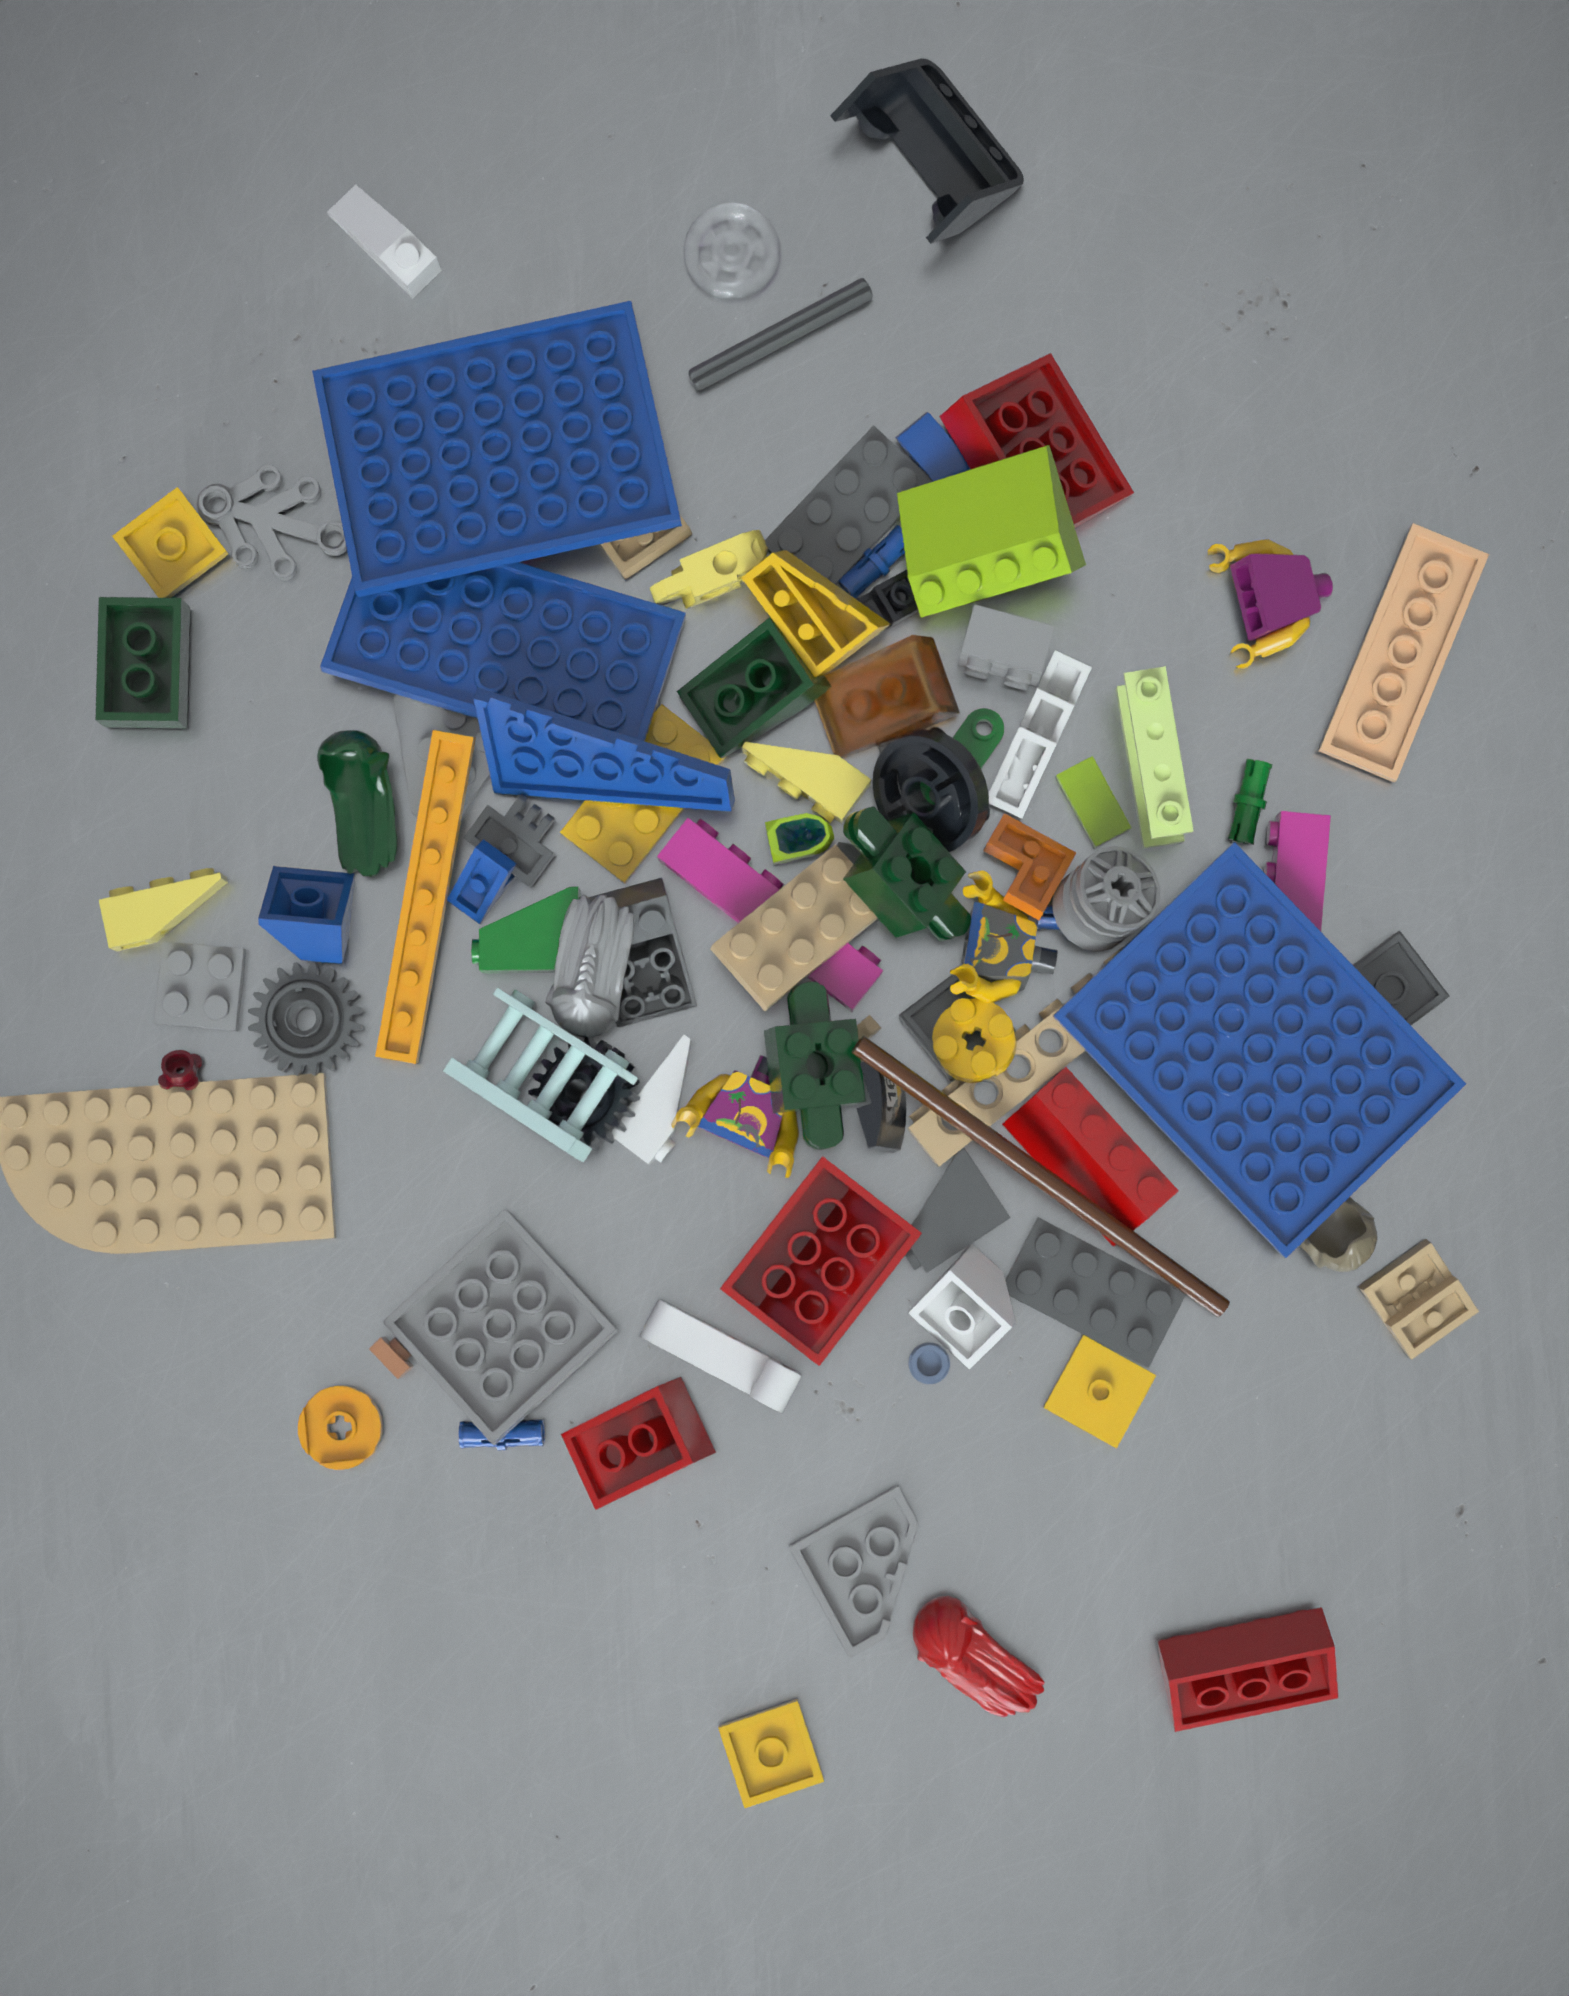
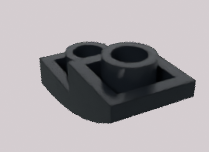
M907 570L874 586L869 593L856 599L890 623L878 635L919 612L908 579Z

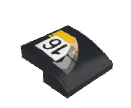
M862 1062L860 1065L872 1103L856 1109L868 1148L892 1153L900 1151L906 1126V1093L870 1065Z

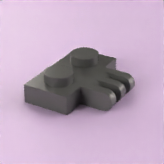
M521 794L505 816L487 805L464 836V839L475 847L483 839L517 863L512 874L529 887H532L555 856L554 852L539 842L555 818L548 813L543 817L538 826L533 822L542 808L534 804L527 814L523 816L520 812L526 806L529 799Z

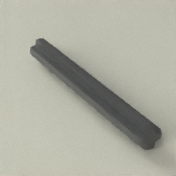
M860 278L691 368L688 374L693 386L697 390H703L870 301L873 293L869 284L864 278Z

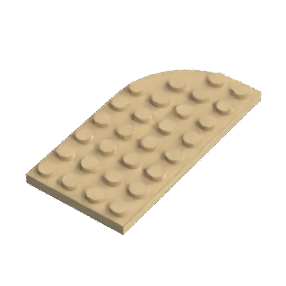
M318 1073L316 1076L301 1074L300 1076L287 1075L199 1082L198 1086L192 1090H186L183 1087H172L166 1090L161 1088L160 1085L0 1097V1164L8 1186L16 1200L37 1224L69 1244L95 1252L129 1254L336 1238L325 1073Z

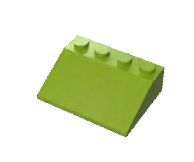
M1049 445L897 493L908 579L921 618L1063 576L1086 565Z

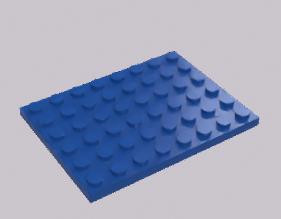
M631 301L312 371L357 597L682 526Z
M1235 842L1226 848L1053 1015L1056 1021L1284 1258H1287L1466 1085L1462 1078Z

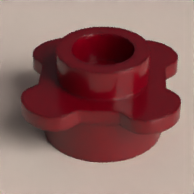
M174 1050L166 1054L161 1062L163 1074L158 1078L160 1087L166 1090L172 1087H183L186 1090L196 1088L199 1084L197 1077L198 1068L203 1064L201 1057L198 1054H190L185 1050ZM180 1070H184L181 1074L177 1073Z

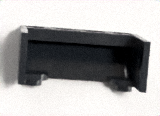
M921 58L870 72L830 115L834 122L856 116L861 130L869 137L880 139L892 137L939 198L932 204L933 220L937 226L926 237L930 244L962 233L1011 196L1024 182L1021 170L940 67L928 59Z

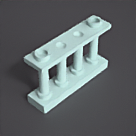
M497 988L493 995L508 1004L509 1007L474 1060L469 1059L466 1065L451 1057L443 1072L571 1156L584 1162L592 1148L580 1141L584 1134L581 1129L616 1075H619L633 1085L638 1078L626 1070L630 1062L612 1050L608 1049L606 1054L602 1055L533 1011L532 1008L536 1002L515 989L510 996ZM522 1015H525L540 1026L505 1080L500 1079L497 1085H494L486 1079L490 1074V1071L487 1069ZM553 1035H556L570 1044L571 1047L535 1101L531 1099L529 1104L525 1105L517 1100L521 1094L518 1089ZM586 1054L603 1066L567 1122L562 1120L560 1125L557 1126L548 1120L552 1114L549 1110Z

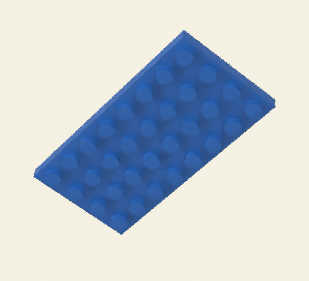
M519 562L363 597H357L353 578H351L320 668L321 672L476 719L478 718L473 698L477 689L481 688L645 741L680 637L686 612Z

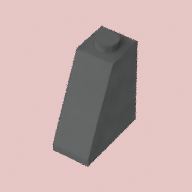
M965 1148L955 1154L911 1224L922 1233L905 1255L914 1270L922 1267L925 1273H928L1011 1218Z

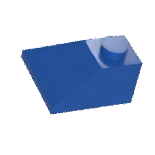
M273 866L258 917L259 925L300 960L342 964L349 940L355 873L349 874Z

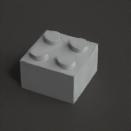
M974 604L958 666L965 667L964 673L976 678L988 679L989 674L1005 678L1004 684L1013 688L1028 690L1029 685L1037 687L1055 626Z

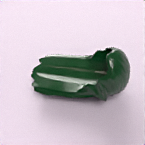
M358 730L338 731L331 734L321 743L317 753L319 769L323 773L324 786L330 791L333 803L339 860L342 869H346L349 874L358 870L362 876H377L382 866L387 868L389 862L395 860L398 845V836L395 829L394 799L387 772L389 753L382 752L377 741L364 732Z

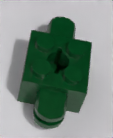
M872 806L851 813L846 817L843 833L861 855L843 880L895 938L928 928L942 942L962 936L968 931L971 921L970 913L952 894V891L966 871L914 812L887 821Z
M806 982L794 987L788 993L787 1003L790 1025L775 1026L764 1030L773 1114L800 1111L803 1140L807 1146L823 1150L836 1146L843 1139L844 1128L841 1106L856 1105L866 1102L863 1073L860 1065L861 1059L852 1053L853 1047L859 1040L856 1018L831 1021L826 988L817 982Z

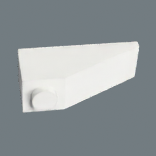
M356 184L327 211V214L412 299L442 271L437 257L408 228Z
M686 1035L681 1037L638 1094L640 1100L632 1102L628 1107L636 1115L635 1117L624 1116L621 1119L627 1130L625 1132L619 1131L616 1128L612 1130L614 1139L649 1165L654 1159L661 1163L676 1144L670 1139L676 1129V1125L672 1128L671 1123L680 1108L692 1044L691 1039Z

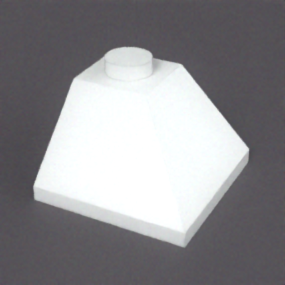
M973 1244L948 1268L908 1313L968 1369L974 1366L1016 1323L1003 1271Z

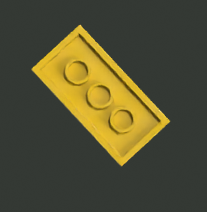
M663 704L655 711L645 742L716 765H720L725 759L718 756L708 739ZM585 800L560 831V834L626 884L685 808Z

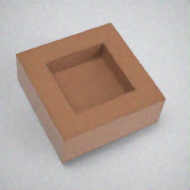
M386 1336L380 1337L369 1348L397 1379L404 1377L414 1367L408 1360L412 1356L411 1353L396 1337L391 1341Z

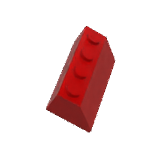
M1067 1067L1063 1068L1002 1123L1006 1130L1032 1158L1133 1231L1179 1191ZM1100 1233L1112 1247L1117 1245L1113 1241L1108 1239L1106 1236H1104L1102 1233Z
M1322 1607L1298 1610L1291 1614L1271 1618H1259L1252 1622L1228 1627H1216L1208 1631L1189 1635H1177L1158 1641L1160 1665L1175 1732L1339 1698L1335 1645Z

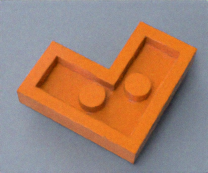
M1005 813L983 850L1019 870L1003 901L1037 920H1040L1076 855V852Z

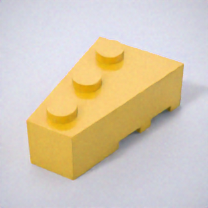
M787 550L771 553L741 577L814 677L828 674L890 625L885 619Z

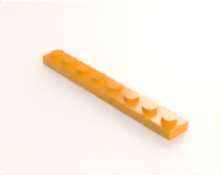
M437 730L432 731L375 1057L413 1064L419 1062L475 746V737Z

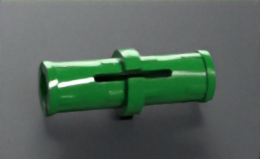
M1246 759L1239 794H1235L1233 803H1236L1228 840L1254 845L1261 809L1265 810L1267 801L1264 800V795L1273 764L1260 760Z

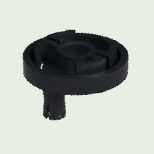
M939 727L909 732L887 745L879 755L873 771V793L877 808L887 821L914 812L927 827L933 829V835L951 852L973 839L979 833L985 821L989 819L988 788L979 764L960 742L947 735ZM895 769L898 770V781H899V786H900L901 794H900L899 789H898V784H897V772L894 771ZM920 782L927 784L932 789L935 795V805L929 803L924 798Z

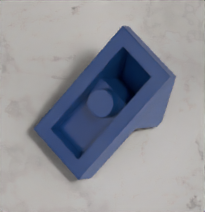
M483 839L472 852L447 901L480 924L514 880L515 876L512 874V871L517 863Z

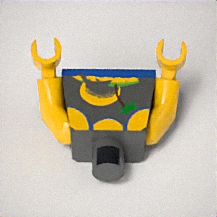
M986 871L969 873L968 877L974 881L975 885L964 886L963 895L967 898L978 897V902H974L970 911L971 921L969 929L965 934L961 966L950 970V974H954L959 978L958 982L950 986V990L953 994H960L965 991L966 994L979 1000L994 1003L1024 990L1031 970L1053 974L1058 951L1035 946L1037 924L1030 921L1019 909L1003 901L1004 896L993 887L992 878Z

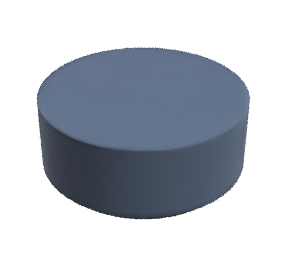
M926 1342L913 1349L909 1356L908 1366L912 1376L917 1381L923 1384H936L947 1376L950 1369V1358L943 1347L936 1343Z

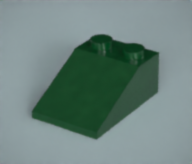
M769 617L676 692L718 756L725 758L741 748L745 742L753 741L802 711L832 686L824 675L814 677L777 625Z

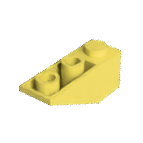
M745 742L742 746V752L747 755L744 762L763 776L769 771L781 781L777 786L796 800L800 795L814 804L811 811L817 816L822 817L829 824L834 819L842 824L871 785L869 777L838 755Z
M206 868L190 872V879L174 882L173 877H166L150 881V888L134 892L133 886L110 890V897L99 900L108 947L114 951H121L157 943L228 883L227 877L220 872L215 873L214 868Z

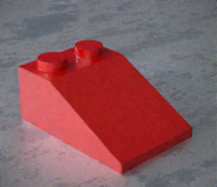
M681 1377L652 1388L561 1434L595 1510L716 1453Z

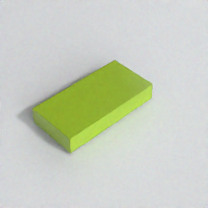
M1093 756L1055 776L1094 849L1132 828Z

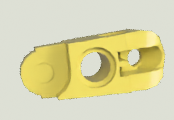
M760 530L748 531L679 559L681 564L671 571L672 576L650 587L654 602L660 605L682 598L687 609L740 588V583L744 582L741 577L767 557L768 547Z

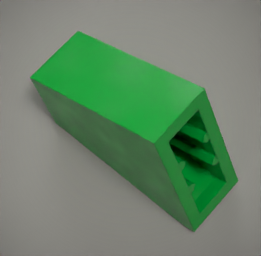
M568 887L480 928L479 939H472V964H479V971L483 974L555 973L559 938L564 918L572 900H579L581 898L579 887Z

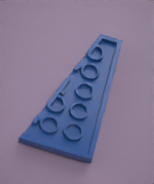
M478 688L474 695V704L494 793L732 811L735 796L731 770L488 690Z

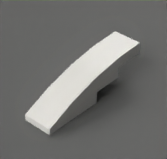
M1057 650L1054 651L988 793L989 804L1019 818H1023L1092 666Z

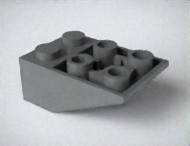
M662 877L599 894L607 895V898L614 897L619 909L627 906L629 907V912L634 914L633 939L624 975L619 1018L616 1021L617 1027L697 1006ZM598 895L588 898L592 902Z

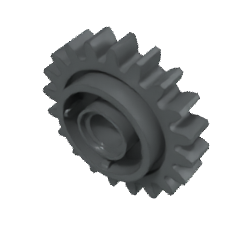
M298 962L293 963V974L291 976L282 968H278L279 982L275 983L270 979L264 978L263 982L269 992L267 994L253 993V996L262 1003L261 1007L248 1009V1013L259 1017V1022L248 1026V1030L262 1033V1036L253 1043L254 1047L262 1048L269 1046L263 1059L269 1062L279 1056L277 1069L280 1071H285L290 1063H293V1072L296 1076H300L303 1073L305 1065H308V1069L313 1076L318 1075L319 1064L322 1062L327 1069L335 1070L333 1056L336 1055L347 1061L349 1057L343 1046L345 1044L358 1046L359 1044L350 1036V1032L360 1031L364 1028L361 1024L352 1021L353 1016L364 1012L361 1007L350 1006V1002L358 996V993L356 991L343 993L348 979L341 977L332 982L334 969L330 967L325 969L322 975L319 976L318 964L315 962H311L307 973H304L302 966ZM305 1008H311L316 1014V1022L309 1030L302 1031L296 1024L297 1014Z

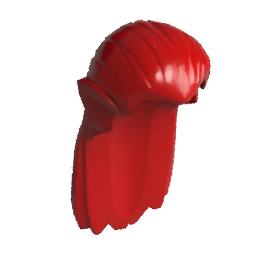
M948 1595L939 1596L926 1603L917 1613L913 1622V1640L918 1649L917 1660L925 1662L929 1667L935 1668L956 1689L976 1701L984 1710L991 1714L1007 1717L1008 1714L1015 1715L1016 1711L1030 1712V1709L1036 1707V1694L1039 1695L1044 1692V1680L1038 1673L998 1644L984 1629L982 1621L974 1617L967 1605L961 1600Z

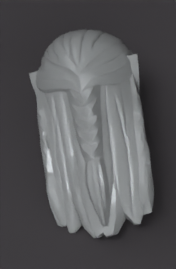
M582 895L579 900L573 899L566 911L559 938L554 984L547 995L545 1003L550 1006L558 1025L573 1035L589 1038L600 1036L602 1033H606L614 1021H618L624 975L633 939L634 914L629 912V907L627 906L619 909L614 897L607 898V895H598L591 902L588 896Z

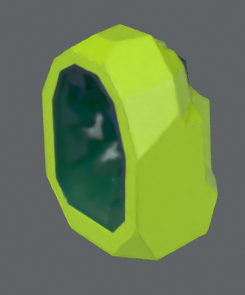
M809 813L765 822L773 865L813 857L827 850L835 839L832 826L822 817Z

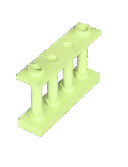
M1166 666L1124 673L1125 685L1116 687V695L1142 849L1183 843L1185 841L1184 834L1192 833L1194 830Z

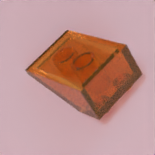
M920 635L906 637L824 675L832 687L815 700L834 755H838L841 758L898 739L909 732L929 728L960 714L934 638Z

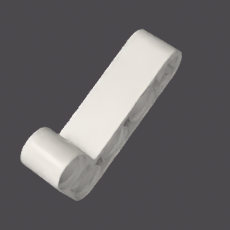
M658 1299L639 1335L650 1343L742 1390L753 1399L780 1413L784 1412L802 1377L800 1372L661 1299Z

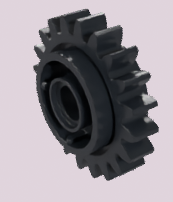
M585 1037L583 1041L602 1055H605L608 1049H610L622 1058L625 1057L623 1052L616 1047L612 1048L604 1040H600L597 1044L589 1037ZM558 1047L554 1048L555 1062L552 1063L547 1059H542L541 1061L547 1070L546 1073H534L532 1076L540 1083V1087L528 1090V1094L536 1099L566 1054ZM585 1054L549 1111L552 1114L548 1119L557 1126L560 1125L562 1120L567 1122L578 1105L581 1094L589 1088L603 1065ZM630 1062L626 1070L631 1073L635 1066ZM616 1075L581 1129L584 1134L580 1141L591 1147L594 1151H598L600 1138L612 1144L614 1143L612 1134L614 1128L622 1132L627 1130L621 1119L624 1116L635 1117L636 1115L627 1106L630 1102L640 1100V1096L630 1091L631 1088L640 1083L639 1079L633 1085L619 1075Z

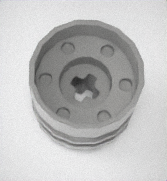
M1118 846L1100 848L1061 880L1053 895V914L1057 926L1068 940L1080 948L1096 952L1113 949L1153 917L1160 904V885L1153 868L1145 858L1133 850Z

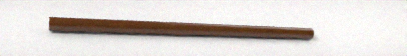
M863 1035L852 1049V1053L1213 1315L1220 1317L1226 1311L1230 1301L866 1036Z

